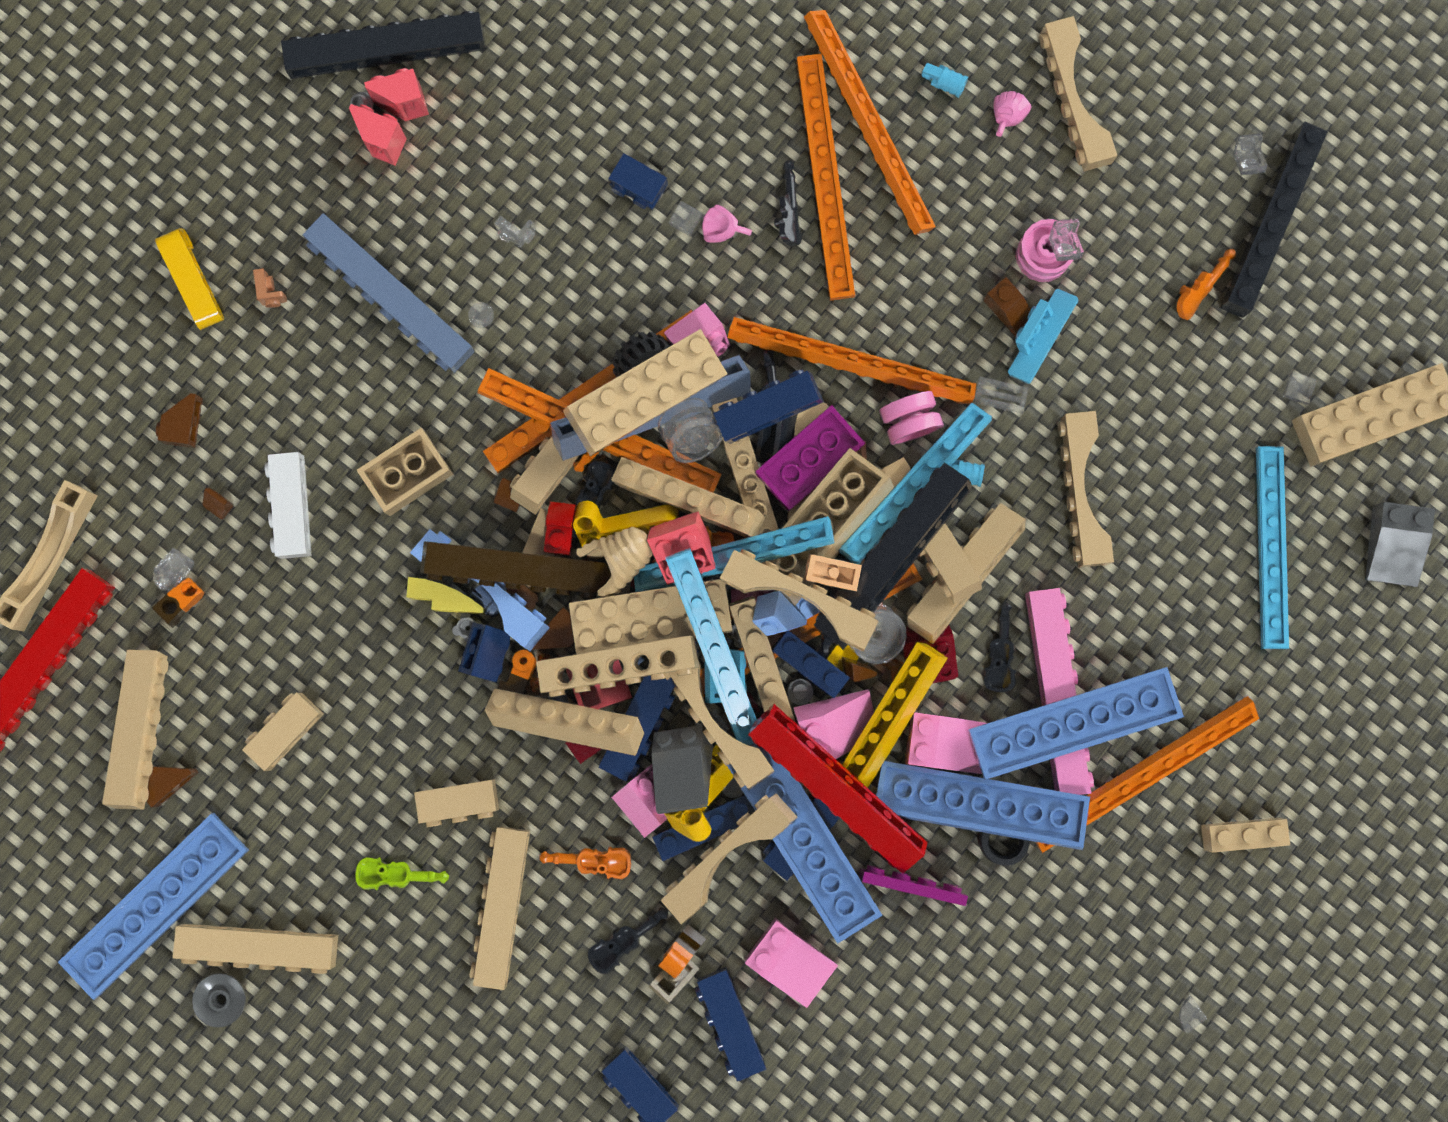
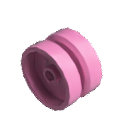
M1054 219L1040 220L1032 224L1019 241L1016 250V261L1021 272L1029 279L1038 282H1051L1059 278L1075 258L1077 252L1076 238L1068 226Z
M931 391L901 398L879 410L883 423L895 424L887 431L890 444L895 445L908 442L935 432L944 426L940 413L929 412L936 405Z

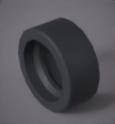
M980 832L978 836L982 854L989 861L1001 866L1020 862L1027 854L1030 846V841L1019 839L1018 848L1014 853L1008 856H1000L992 851L989 845V833Z

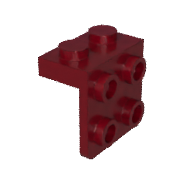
M949 625L933 644L908 626L897 630L898 640L903 649L904 661H906L917 642L928 644L947 657L933 683L953 680L958 677L954 634Z

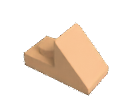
M809 554L804 581L857 591L862 565Z

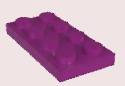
M831 405L754 473L786 510L789 511L821 483L849 448L856 452L866 443Z
M867 865V869L860 868L858 877L864 883L966 906L968 896L957 885L943 883V886L940 887L936 886L937 882L923 877H918L917 881L910 880L911 876H908V874H902L897 871H893L892 875L884 874L885 870L883 868Z

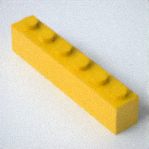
M916 643L842 764L867 788L947 660L946 656L928 644Z

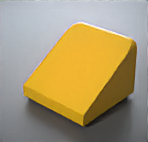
M836 645L826 660L843 672L842 657L857 661L861 655L849 645L844 650Z

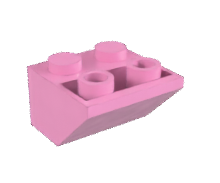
M706 303L664 332L668 343L672 346L701 329L717 357L724 354L730 346L723 324Z
M652 764L612 797L644 838L667 820L664 813L657 814Z

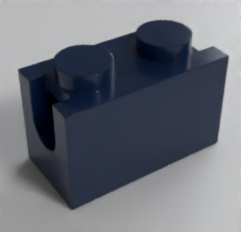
M624 153L608 178L611 181V190L621 197L626 195L632 198L633 203L642 209L648 207L653 210L668 186L667 177Z
M473 622L458 672L497 683L498 677L502 672L505 653L510 646L511 636L503 630Z

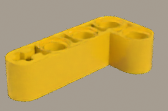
M179 228L156 238V245L197 327L202 330L223 321L222 311L192 252L194 248L187 232L183 228Z
M582 501L576 506L573 527L583 547L584 544H589L593 540H599L601 537L607 538L608 535H614L615 532H621L623 529L631 527L638 528L649 535L651 527L677 519L680 515L677 508L671 505H662L602 518L599 508L595 503Z
M715 745L712 752L708 806L733 779V774L728 766L723 763L717 754L721 751L718 745ZM707 807L664 813L674 830L693 841H703L711 833V826L703 814Z

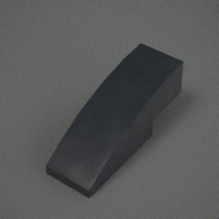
M798 414L759 431L756 460L758 462L766 463L790 442Z

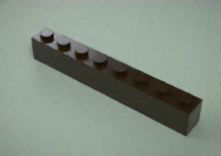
M424 541L420 573L427 574L426 579L442 581L443 576H452L453 582L468 584L469 579L479 580V585L493 587L495 582L505 583L504 588L519 590L521 585L531 586L530 591L545 593L546 588H555V594L571 595V590L581 591L580 597L596 598L598 590L611 578L608 563ZM628 582L624 588H621L620 593L614 596L629 594L631 582Z

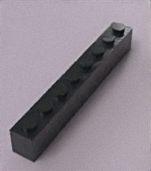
M464 11L460 15L455 16L444 14L437 16L435 19L428 20L416 18L408 23L390 22L387 26L381 27L369 25L354 31L342 29L333 34L316 33L313 37L306 38L295 36L290 37L286 41H281L284 67L290 79L486 50L480 13L474 11Z
M1305 121L1295 131L1220 309L1244 318L1252 311L1328 133L1327 130Z
M945 462L940 468H936L930 475V481L925 487L920 488L915 493L913 502L909 507L904 508L899 513L897 522L893 527L888 528L883 533L881 542L877 547L867 553L865 562L861 567L857 591L839 589L833 598L836 599L837 596H840L852 603L850 607L858 611L864 608L874 613L973 489L969 478ZM820 612L814 624L815 628L844 650L848 644L839 639L832 624Z

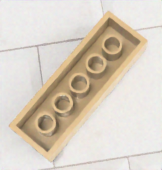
M699 329L570 404L563 412L588 454L592 456L727 375V372L702 330Z
M1443 363L1293 419V426L1310 467L1448 416V375Z
M849 448L783 527L786 528L828 516L831 519L835 543L770 560L769 562L780 567L779 572L787 576L791 572L804 579L809 554L835 559L840 553L839 549L894 488L890 477ZM804 580L802 582L809 587L814 584V582ZM780 591L794 606L801 599V597Z
M720 579L704 582L723 634L732 632L725 583L721 582ZM676 586L569 603L576 655L684 636H694L696 638Z

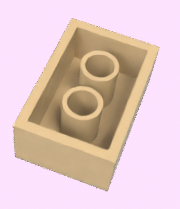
M422 428L357 469V472L384 513L389 516L453 475V472Z

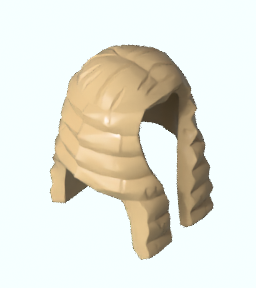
M635 527L623 529L621 532H615L614 535H608L607 538L601 537L599 540H593L591 543L584 544L582 548L577 549L576 554L579 557L587 555L594 561L605 557L610 567L611 578L598 590L600 597L604 598L619 594L621 588H624L628 582H631L633 577L639 573V570L650 562L653 553L647 542L648 535L644 531Z

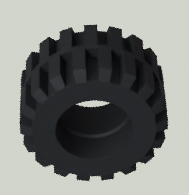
M639 332L637 337L631 335L629 337L630 340L628 342L623 341L620 344L622 348L620 350L617 349L615 352L617 358L613 359L612 364L615 367L613 373L617 378L671 345L663 336L656 335L654 332H648L647 335L645 332Z

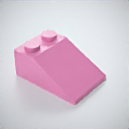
M869 689L793 708L797 725L835 759L852 750L874 713Z
M914 713L910 719L905 764L982 774L968 729L987 723Z
M777 918L772 921L744 959L745 964L806 1008L838 966Z

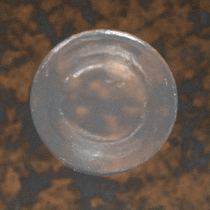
M479 302L470 308L468 316L474 326L484 328L492 323L494 312L488 304Z

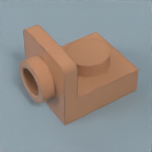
M264 269L253 270L257 300L262 305L274 308L281 306V303L287 302V297L282 291L271 292L275 290L272 276H269Z

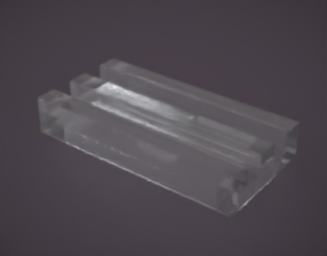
M983 377L978 378L973 403L1017 413L1024 412L1028 387ZM987 385L1022 393V395L1019 397L983 389L982 387ZM981 394H982V395H987V396H991V397H996V398H1000V399H1005V400H1009V401H1013V402H1018V403H1020V404H1019V405H1014V404L1005 403V402H1001V401H996V400H992V399H988V398H983V397H980V396H981Z

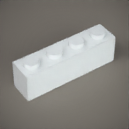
M299 452L268 455V462H265V474L270 480V487H267V499L272 507V512L268 515L269 525L273 528L274 538L270 539L271 551L275 553V557L280 559L312 556L304 456Z

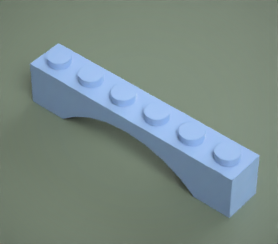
M429 529L410 553L421 561L424 541L449 544L452 540L441 531L436 534ZM495 582L494 587L482 585L498 606L503 620L504 631L525 649L531 651L550 628L544 623L547 618L536 609L530 612L524 607L527 602L517 593L511 596L505 591L507 588H504L505 584L503 582Z

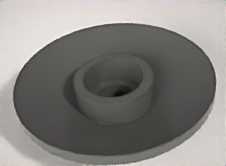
M221 973L210 975L197 985L193 994V1009L196 1016L208 1026L224 1027L230 1025L241 1016L246 1003L245 991L240 982L230 975ZM219 994L225 996L226 1001L224 1004L218 1001Z

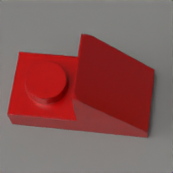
M550 502L545 521L547 527L544 553L570 556L576 504Z

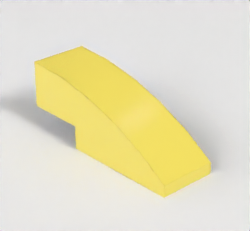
M408 577L406 597L412 600L432 601L431 610L486 615L485 608L475 600L451 587L426 579Z

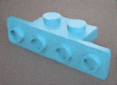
M1056 289L1049 302L1040 299L1037 306L1031 308L1027 323L1016 334L1015 340L1019 353L1008 370L1010 376L1027 384L1032 382L1078 303L1077 296Z

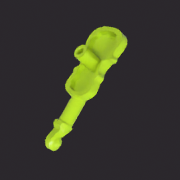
M366 857L358 863L356 868V882L364 890H378L381 885L404 888L410 881H440L444 884L449 880V875L446 871L440 873L433 871H411L406 862L395 863L393 861L390 864H384L380 857L378 859Z

